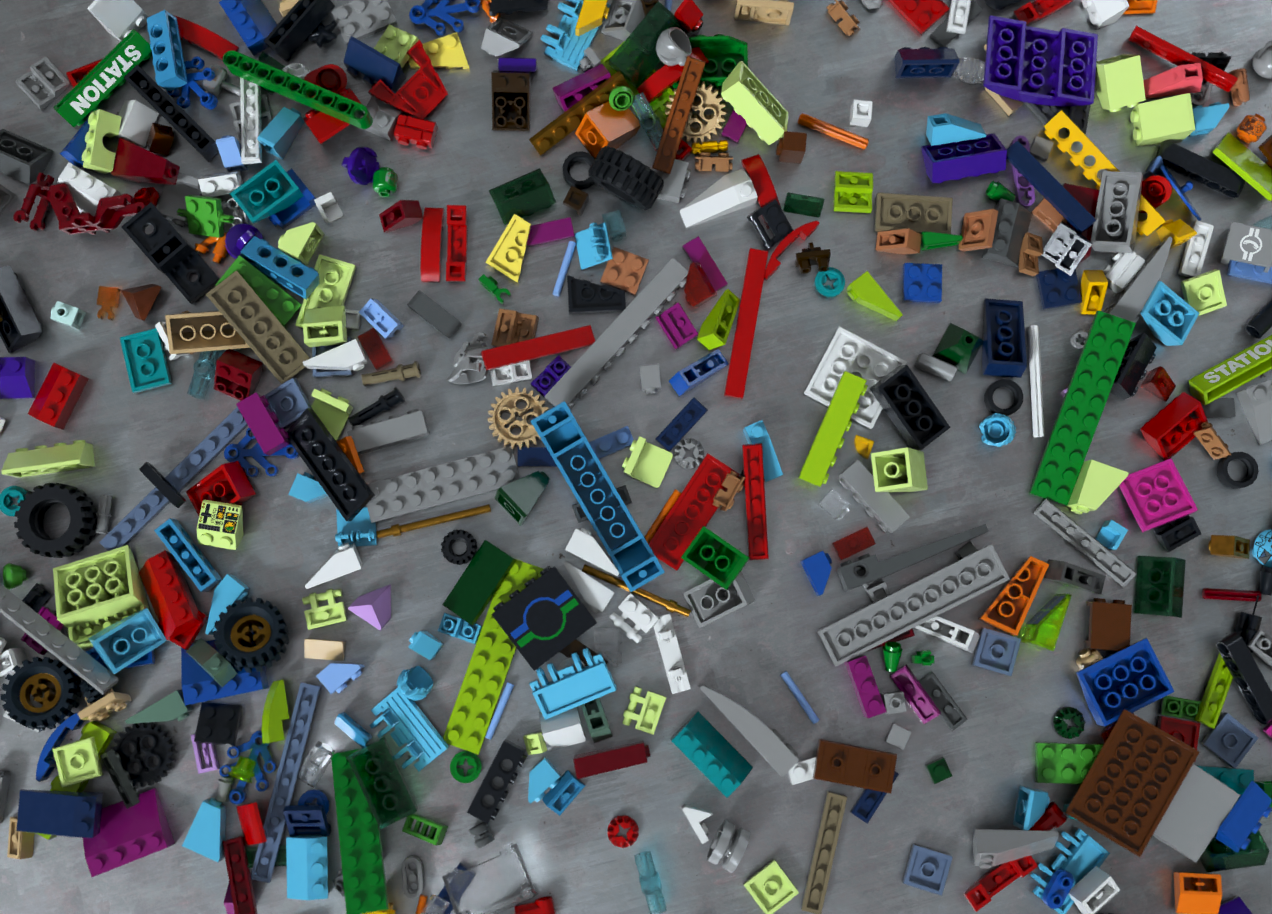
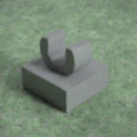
M591 47L584 50L585 58L580 61V67L585 72L591 67L594 68L600 65L601 61Z

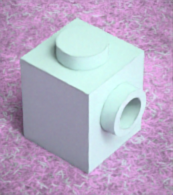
M57 301L56 305L52 307L50 319L79 330L86 312Z

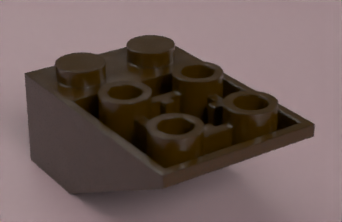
M493 70L492 130L530 131L531 72Z

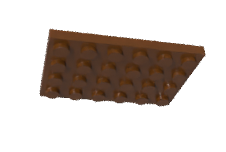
M1123 709L1065 813L1138 857H1141L1200 751Z

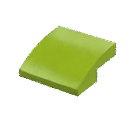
M835 171L834 211L871 213L873 173Z

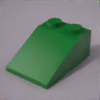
M704 526L681 557L726 590H728L750 559Z

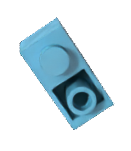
M1217 102L1208 107H1203L1202 105L1193 107L1195 131L1189 137L1211 132L1230 107L1229 103L1221 104V102Z
M306 472L303 475L297 473L288 494L308 503L328 496L319 482L314 480L315 476Z
M426 630L418 633L415 632L409 640L411 643L409 648L429 660H433L444 645L443 642Z
M546 757L530 771L528 792L530 804L534 800L539 802L546 795L544 791L548 787L553 789L560 782L558 779L561 776L560 772Z

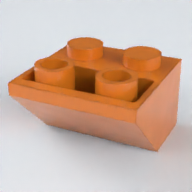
M1173 872L1175 913H1219L1222 899L1220 874Z

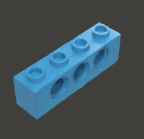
M166 10L146 18L157 84L169 92L188 84L177 18Z
M253 236L240 251L243 258L267 277L306 300L320 284L319 273L314 268L307 267L297 258L286 255L279 248H274L264 239Z
M169 518L154 530L200 592H209L222 581L221 576L178 520Z

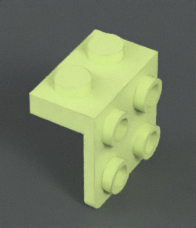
M323 388L320 391L314 389L311 396L315 400L311 407L334 440L337 441L348 421V417H350L353 407L348 404L349 400L339 396L336 399L331 396V392Z
M639 436L638 440H633L629 450L632 451L630 458L626 457L623 462L624 474L658 488L666 474L673 454L646 442V439Z

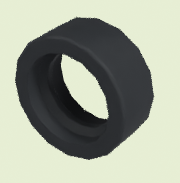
M583 151L570 154L563 164V176L566 183L579 190L587 189L595 183L590 177L584 181H577L570 175V166L576 161H586L590 166L593 164L595 158Z
M1008 379L994 382L987 388L984 394L986 408L992 414L1000 413L1008 416L1015 413L1023 403L1021 387L1016 382ZM1007 387L1013 392L1015 401L1010 408L1001 409L994 404L993 394L997 388Z
M1233 452L1231 456L1228 455L1221 458L1216 469L1220 482L1232 489L1244 488L1253 484L1259 472L1255 459L1244 452ZM1234 459L1243 461L1247 467V476L1242 481H1234L1228 474V464Z

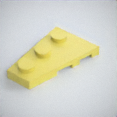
M457 32L422 44L431 60L433 68L453 69V67H463V69H470ZM411 57L408 59L411 69L421 68Z
M514 214L485 262L517 283L520 278L531 223Z

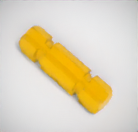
M720 140V142L708 141L702 142V144L699 142L692 143V153L718 152V150L720 152L727 151L728 142L727 140Z

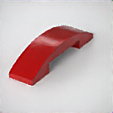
M1035 0L1016 9L1013 13L1017 20L1026 21V26H1029L1058 11L1074 0Z
M174 16L177 18L181 41L183 39L221 60H223L226 52L231 50L237 52L239 50L238 46L218 34L189 20Z
M699 47L692 49L689 57L704 61L706 64L709 63ZM678 64L674 66L664 65L637 88V92L647 105L663 95L662 92L679 81L684 66Z
M757 154L741 160L745 172L752 180L760 208L773 199H776L780 205L772 180L760 155Z
M447 205L446 281H465L467 266L466 205Z
M425 208L421 237V282H440L444 208Z
M818 221L809 222L798 227L779 243L767 264L764 275L766 281L780 267L781 263L777 260L780 255L798 237L805 241L818 228L820 224Z
M1031 855L997 865L979 878L964 895L974 911L977 912L992 901L991 897L1017 878L1026 876L1037 868L1038 865Z

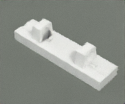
M670 614L659 616L660 620L655 624L654 631L671 692L675 694L689 690L691 687Z

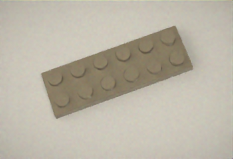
M237 270L205 294L281 384L287 382L305 368L303 361L310 359L309 356Z

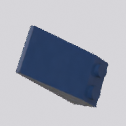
M985 298L982 345L983 375L1021 378L1027 367L1023 301Z
M20 790L16 831L93 838L100 833L103 793Z

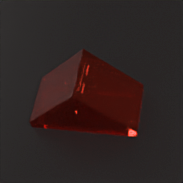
M1159 366L1149 371L1140 387L1167 402L1176 385L1164 367Z

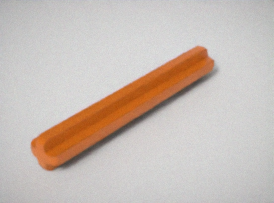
M801 113L798 119V123L861 149H866L869 143L867 138L807 114Z

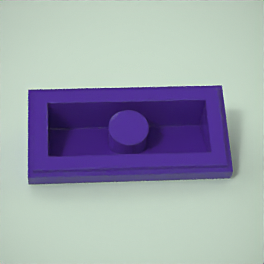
M500 57L498 70L536 72L537 61L535 58Z

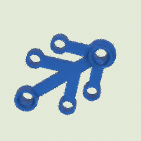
M425 0L421 6L416 5L411 8L409 17L413 23H425L433 28L437 35L442 36L446 33L445 25L442 22L437 23L430 17L437 16L452 25L454 31L462 32L464 30L463 21L449 14L467 10L471 13H476L480 10L481 3L480 0H465V3L447 6L451 0ZM438 3L435 8L429 9L432 4Z
M196 56L192 61H184L185 70L192 68L201 70L205 62ZM205 68L202 72H186L188 84L182 86L181 96L178 97L177 104L183 109L190 106L189 93L191 88L200 97L202 106L208 110L214 109L218 104L217 97L209 92L206 93L196 81H212L215 78V72L210 68ZM174 89L173 92L166 90V92L172 97H177L180 89Z
M250 428L247 429L246 436L238 444H230L225 448V459L229 462L239 461L250 477H257L259 469L251 465L244 457H253L265 469L266 474L271 477L276 476L279 472L275 465L270 464L263 457L269 455L263 452L258 442L251 449H244L252 439H256L255 436H250ZM290 443L270 456L285 455L289 459H297L300 455L295 448L292 454L288 453L289 448H294ZM232 450H236L235 456H231ZM274 467L275 472L270 474L269 469ZM255 468V474L251 475L250 470Z
M262 731L253 733L250 741L239 746H232L227 750L228 757L236 758L241 752L252 749L249 757L231 765H223L219 770L222 777H228L234 771L245 767L237 787L229 794V800L232 804L238 805L246 800L247 793L245 787L252 771L257 781L256 789L263 792L269 788V782L265 779L257 760L259 753H261L265 761L263 766L265 772H274L277 764L272 760L268 750L270 743H257V738H262ZM233 748L237 751L235 756L231 754ZM268 763L273 765L272 770L267 768ZM225 767L229 769L228 774H225L223 772V769ZM260 782L265 783L264 789L260 788ZM235 793L239 794V800L234 799Z

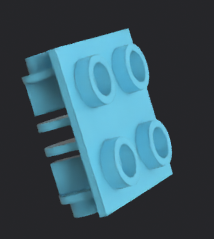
M606 222L599 225L591 223L588 229L574 233L581 270L613 259Z
M364 507L352 521H346L339 510L336 509L337 534H335V540L338 542V546L344 543H349V545L355 543L356 547L377 545L376 522L371 523L367 507Z

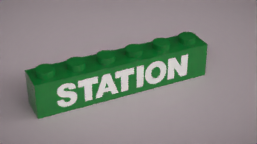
M133 29L53 107L54 110L73 127L83 124L86 120L85 116L90 112L96 111L99 103L103 99H108L113 93L112 90L116 86H121L126 81L124 78L126 74L142 60L145 61L151 57L152 50L150 44Z

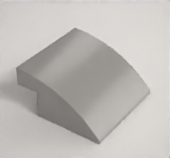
M1193 764L1153 836L1197 863L1240 795Z

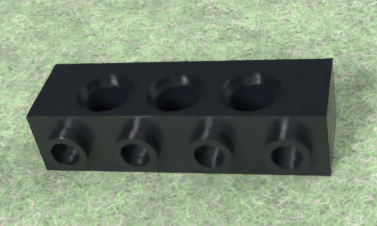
M506 739L503 741L467 811L468 814L487 824L490 819L495 820L499 809H497L499 802H504L509 793L506 791L508 784L513 785L518 775L515 771L518 765L522 767L527 757L524 755L526 751L524 748ZM504 759L512 761L513 767L511 769L503 767L502 762ZM501 777L504 782L503 786H495L493 779ZM486 795L493 796L494 803L491 805L485 803L484 797Z

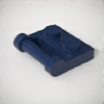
M324 805L285 806L283 812L290 837L317 834L330 836L331 825L328 824Z

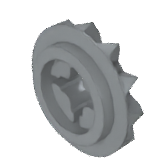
M685 438L678 442L674 449L675 461L683 468H695L703 461L704 448L697 440ZM695 448L692 453L694 455V458H691L689 456L683 459L685 457L684 455L686 454V452L684 451L685 449L690 450Z

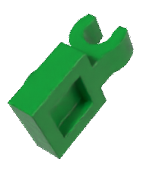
M483 274L478 279L480 284L495 296L501 304H504V300L501 299L502 294L505 293L509 297L511 296L508 289H499L496 286L498 282L493 277H486Z
M931 650L916 651V655H911V663L932 665L934 663V655H930Z

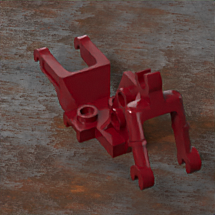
M39 173L37 184H30L26 197L23 199L22 208L14 213L13 219L18 223H21L22 220L28 222L29 214L37 195L41 197V200L37 206L34 219L30 222L32 230L37 231L38 228L45 229L43 220L51 203L59 221V230L69 235L81 233L96 235V231L99 230L110 233V230L116 229L125 217L136 215L147 205L142 202L134 203V198L131 195L123 194L99 199L95 216L88 212L80 213L67 184L52 185L54 177L47 175L45 180L46 175Z

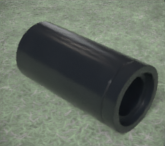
M1272 300L1245 325L1246 331L1254 338L1260 339L1272 327Z

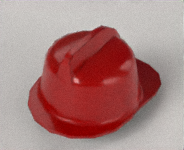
M334 64L324 65L315 69L304 78L305 81L337 93L347 85L346 73L341 67Z
M1153 175L1142 181L1141 194L1156 209L1170 198L1172 186L1165 177Z

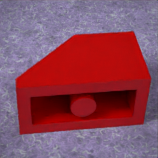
M684 0L676 10L673 20L691 33L693 29L697 31L702 25L703 21L701 19L704 14L693 0Z

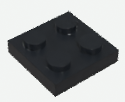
M202 702L194 742L235 746L242 706Z

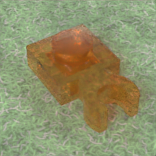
M99 286L97 305L102 306L97 313L99 319L103 320L104 314L108 313V319L113 321L115 315L112 308H118L121 292L119 288Z

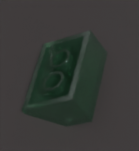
M540 168L488 190L504 225L509 224L514 214L521 218L530 216L534 212L549 208L552 204L556 203L550 185Z
M1138 556L1134 613L1182 618L1186 560L1175 557Z
M1259 831L1256 834L1251 833L1249 836L1251 842L1245 850L1241 848L1238 853L1217 840L1216 832L1200 857L1207 873L1265 865L1269 849Z

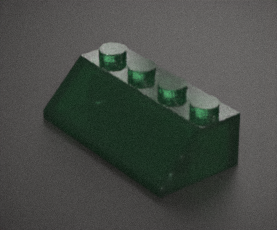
M658 1L610 58L609 65L615 71H619L637 89L661 61L657 56L656 43L662 31L671 27H678L684 32L685 30L675 16Z
M385 736L347 756L380 830L417 812V804Z

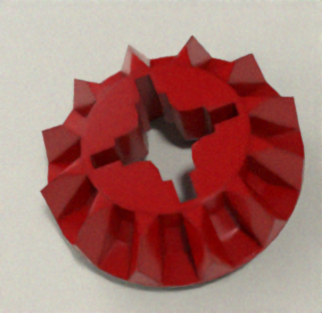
M621 815L615 817L609 823L607 834L614 846L625 848L630 847L637 840L639 829L634 819ZM619 824L623 829L630 828L626 832L627 839L623 835L616 836L620 832Z

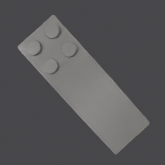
M1170 236L1153 248L1146 257L1144 265L1124 290L1117 294L1104 311L1105 313L1135 323L1140 318L1138 314L1145 306L1161 277L1173 240Z
M701 683L698 685L781 777L799 762L796 758L798 753L791 745L783 744L784 738L777 730L773 729L771 731L756 716L720 692Z

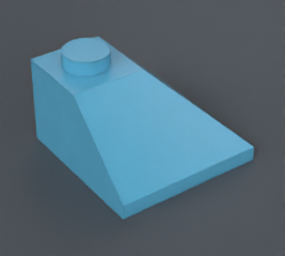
M1019 785L1013 825L1022 830H1029L1045 813V809L1048 808L1050 802L1048 792Z

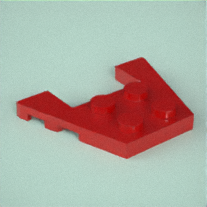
M418 40L407 54L421 68L396 93L381 79L368 93L412 117L424 119L448 93L437 72H435L421 41Z

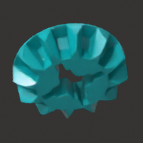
M828 267L827 271H819L814 281L816 290L828 298L840 294L845 286L843 274L833 267ZM826 278H829V280H835V282L832 284L833 289L829 285L823 286L827 281Z
M19 486L5 488L0 494V510L5 515L15 516V511H19L20 506L12 505L13 500L11 497H19L17 500L19 503L20 500L26 499L24 495L27 493V490Z

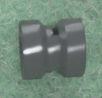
M485 822L468 830L475 839L476 848L483 847L495 840L493 834L489 833V826Z

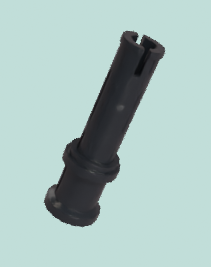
M395 387L392 392L385 396L381 395L375 403L348 417L352 427L362 424L384 410L390 411L391 407L399 402H405L399 389Z

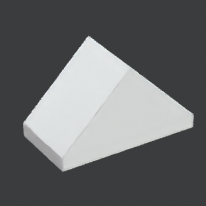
M24 647L11 648L0 654V677L15 672L13 668L16 665L20 668L24 666L22 661L28 660Z

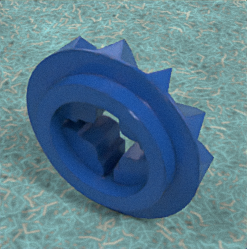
M309 790L300 797L298 806L309 805L306 803H312L316 799V804L324 805L326 814L328 813L330 801L326 794L320 790Z

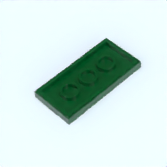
M484 540L446 598L443 606L474 626L516 560Z

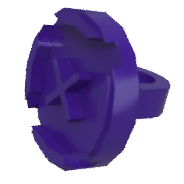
M357 147L351 152L349 157H344L341 164L348 169L351 180L359 185L372 183L374 172L379 170V162L376 159L377 154L368 147Z
M245 223L231 227L225 237V247L230 256L237 259L241 255L240 251L253 236L263 239L260 231L254 226Z

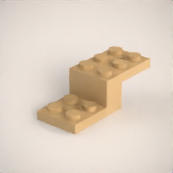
M736 0L734 20L789 25L794 2H789L788 0Z

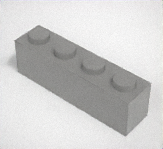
M418 409L410 410L407 412V415L400 416V414L389 416V420L386 421L381 419L371 421V425L368 426L356 425L352 427V430L347 431L348 436H352L358 455L430 435L425 414L422 410L419 411Z
M859 460L853 462L838 476L841 479L839 481L845 489L849 488L854 493L852 495L859 504L863 503L867 514L872 518L875 517L880 522L878 525L884 532L893 533L910 518L888 492H875L874 477Z

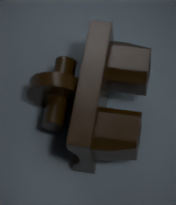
M813 242L808 243V248L802 249L801 253H796L795 267H799L801 274L811 272V265H817L820 272L827 271L831 256L830 249L821 250V247H814Z

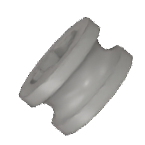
M1084 331L1074 333L1071 336L1072 346L1077 349L1083 348L1088 334ZM1077 335L1080 338L1084 337L1083 345L1080 342H1076V339L1079 338Z

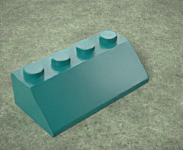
M699 711L671 738V741L726 798L742 784L753 769L748 761Z

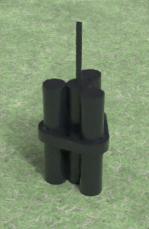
M1257 595L1253 613L1241 612L1238 624L1234 627L1235 633L1242 637L1251 653L1253 651L1248 645L1259 630L1262 617L1254 615L1259 595Z

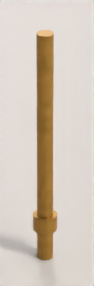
M490 504L404 525H391V528L379 530L376 533L378 538L391 535L395 537L402 535L401 533L488 513L491 512Z
M586 564L584 565L582 572L630 592L623 580ZM641 588L631 592L667 608L666 610L672 613L677 612L688 617L691 610L678 605L676 601L666 600Z

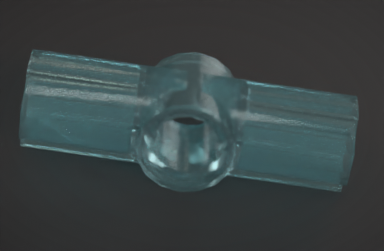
M642 92L634 96L632 107L640 120V126L645 130L655 151H657L664 129L646 95ZM649 117H652L654 120L653 125L648 127L646 121Z
M220 350L200 352L199 359L193 366L194 374L187 392L189 396L205 399L210 381L215 376V365ZM208 366V370L205 373H201V369Z
M651 851L634 855L640 875L639 882L642 892L645 894L650 914H661L667 911L661 891L660 877L658 871L656 872Z

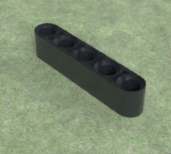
M1169 141L1161 143L1155 158L1157 156L1162 157L1166 168L1231 198L1239 197L1246 182L1235 171Z
M1232 632L1217 642V649L1254 717L1259 723L1267 725L1272 721V692L1244 640L1239 634Z

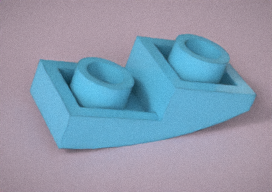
M444 613L438 631L476 644L482 625L475 623L473 626L462 618Z

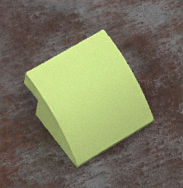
M129 545L53 568L57 620L68 628L69 639L83 650L93 647L89 638L104 628L144 608L149 610L143 582Z

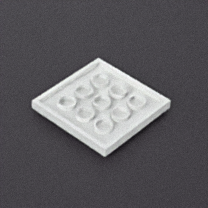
M839 326L804 394L829 407L844 371L867 380L865 385H868L864 396L860 395L857 401L860 403L856 414L852 413L850 419L872 429L883 408L869 388L898 366L906 365L907 362Z

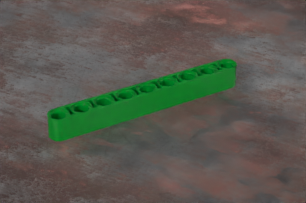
M231 50L223 56L224 64L233 75L360 129H367L373 123V118L366 106L239 52Z

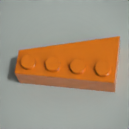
M1032 556L1028 557L978 620L1008 634L1017 636L1049 564Z

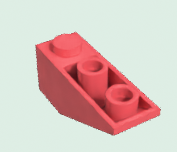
M1201 63L1180 65L1143 80L1145 98L1200 92L1203 80Z

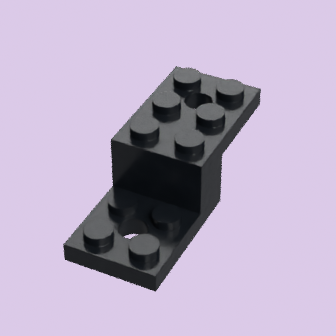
M150 202L122 226L123 230L155 267L170 279L191 304L220 280L204 259L175 230L153 203ZM153 225L154 231L151 234H146V227ZM191 273L198 274V278L194 282L189 281Z

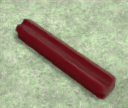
M1204 588L1202 590V597L1204 599L1256 602L1257 595H1259L1258 602L1262 599L1260 591Z

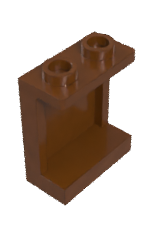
M1093 598V602H1087V606H1090L1089 639L1085 640L1084 648L1120 651L1130 646L1132 605L1125 604V600H1113V603H1105L1106 599Z

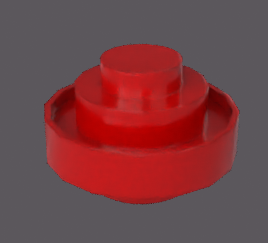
M154 187L141 188L134 194V203L142 202L148 205L151 202L156 207L159 193Z

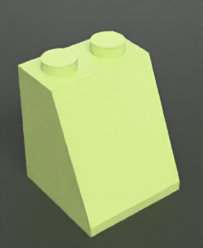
M1122 54L1096 61L1095 89L1102 109L1116 112L1120 111L1123 106L1135 107L1139 102L1146 100L1140 55Z
M1190 93L1138 104L1130 114L1131 122L1134 125L1133 139L1136 140V146L1157 145L1163 141L1179 143L1195 131Z
M907 447L871 453L875 492H915L928 490L924 452Z
M1092 459L1085 461L1068 505L1065 506L1071 508L1070 511L1076 514L1097 510L1127 478L1129 472Z

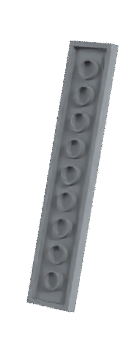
M990 544L817 632L836 667L1010 580L993 545Z

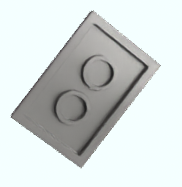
M354 0L331 10L346 45H348L351 36L361 40L385 30L389 24L392 26L397 25L387 0Z

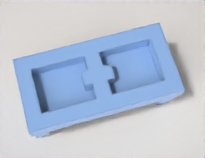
M371 298L359 311L385 339L394 337V332L402 329L404 326L377 299Z

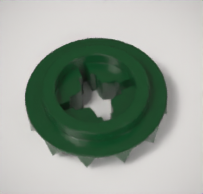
M1072 707L1060 709L1055 714L1053 720L1056 732L1068 739L1079 737L1081 732L1084 731V724L1086 723L1083 714ZM1072 717V722L1075 723L1076 727L1070 726L1067 728L1068 724L1063 719L1070 720Z

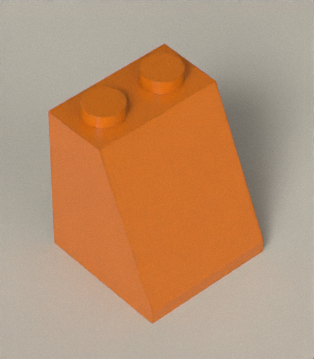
M608 101L586 112L575 134L589 153L596 158L601 148L609 146L617 149L637 134L642 124L629 108L624 111H617L610 106Z

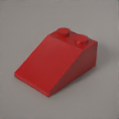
M239 461L222 464L186 491L198 516H200L204 499L241 505L256 495Z

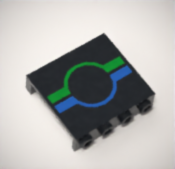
M550 566L546 567L540 572L542 575L540 578L535 580L533 577L524 584L526 586L524 590L520 592L517 589L509 595L511 600L505 604L500 602L493 608L495 612L492 613V616L534 671L597 623L555 566L552 569Z

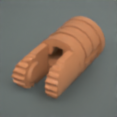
M1243 68L1229 72V74L1238 78L1231 89L1233 105L1236 107L1240 106L1242 102L1250 100L1247 71Z

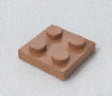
M988 209L965 213L961 231L962 241L959 243L958 249L964 252L992 248L998 211Z
M613 247V259L607 262L600 283L624 290L626 293L636 296L649 259Z

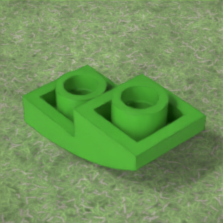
M1165 696L1162 699L1161 715L1195 720L1201 702Z

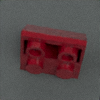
M227 349L217 359L213 389L240 401L254 394L261 378L263 363L232 349Z

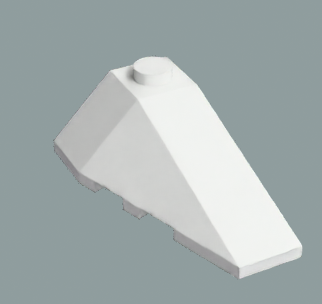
M740 169L724 175L679 212L685 227L689 228L756 204L758 196L752 180L744 169Z

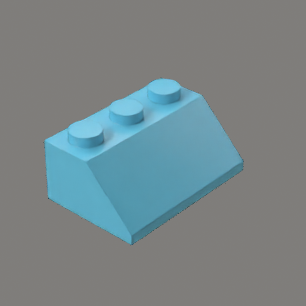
M317 834L286 837L287 898L298 900L328 899L327 836Z

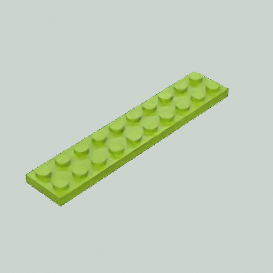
M515 559L516 562L493 595L443 736L447 744L478 755L516 651V646L492 616V613L495 612L493 608L500 602L507 603L511 600L509 595L517 589L520 592L526 588L524 584L533 577L535 580L542 576L540 572L544 570Z

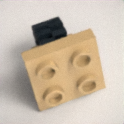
M83 679L80 681V687L88 707L78 712L80 720L102 722L110 717L109 714L114 711L118 712L127 707L126 704L131 702L132 699L129 694L114 692L112 688L102 695Z

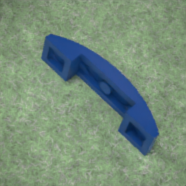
M78 712L62 722L44 745L36 770V780L38 782L47 780L56 767V761L52 759L54 756L53 748L61 745L70 729H80L85 720H80Z

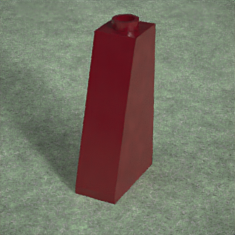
M120 138L111 175L123 181L176 185L180 166Z
M1064 183L1062 186L1095 218L1099 190ZM1093 225L1081 233L1089 241H1091ZM1091 247L1089 248V250L1087 251V253L1081 261L1085 260L1090 256Z
M644 741L577 754L574 756L573 761L577 779L647 763V757L651 756L649 746H644Z

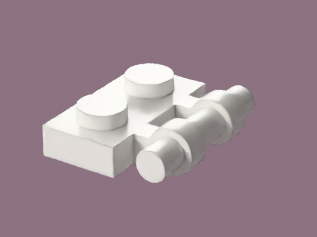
M630 593L618 607L623 614L619 617L613 612L609 617L614 621V625L617 628L620 627L627 633L626 636L630 640L633 639L637 644L643 639L638 632L642 629L645 633H649L660 620L633 593ZM628 618L636 624L633 628L625 622Z

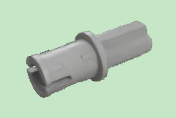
M100 495L98 513H96L95 533L108 534L109 517H112V514H110L112 497L109 495Z

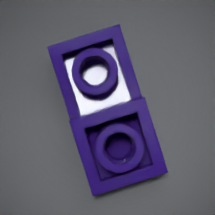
M558 355L531 382V386L544 397L571 366Z

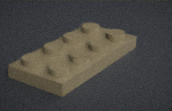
M877 193L874 231L882 232L909 228L919 234L925 231L951 234L953 198Z

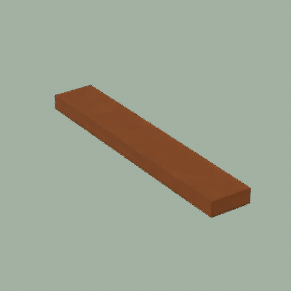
M687 56L652 169L668 174L671 173L706 64L704 61Z

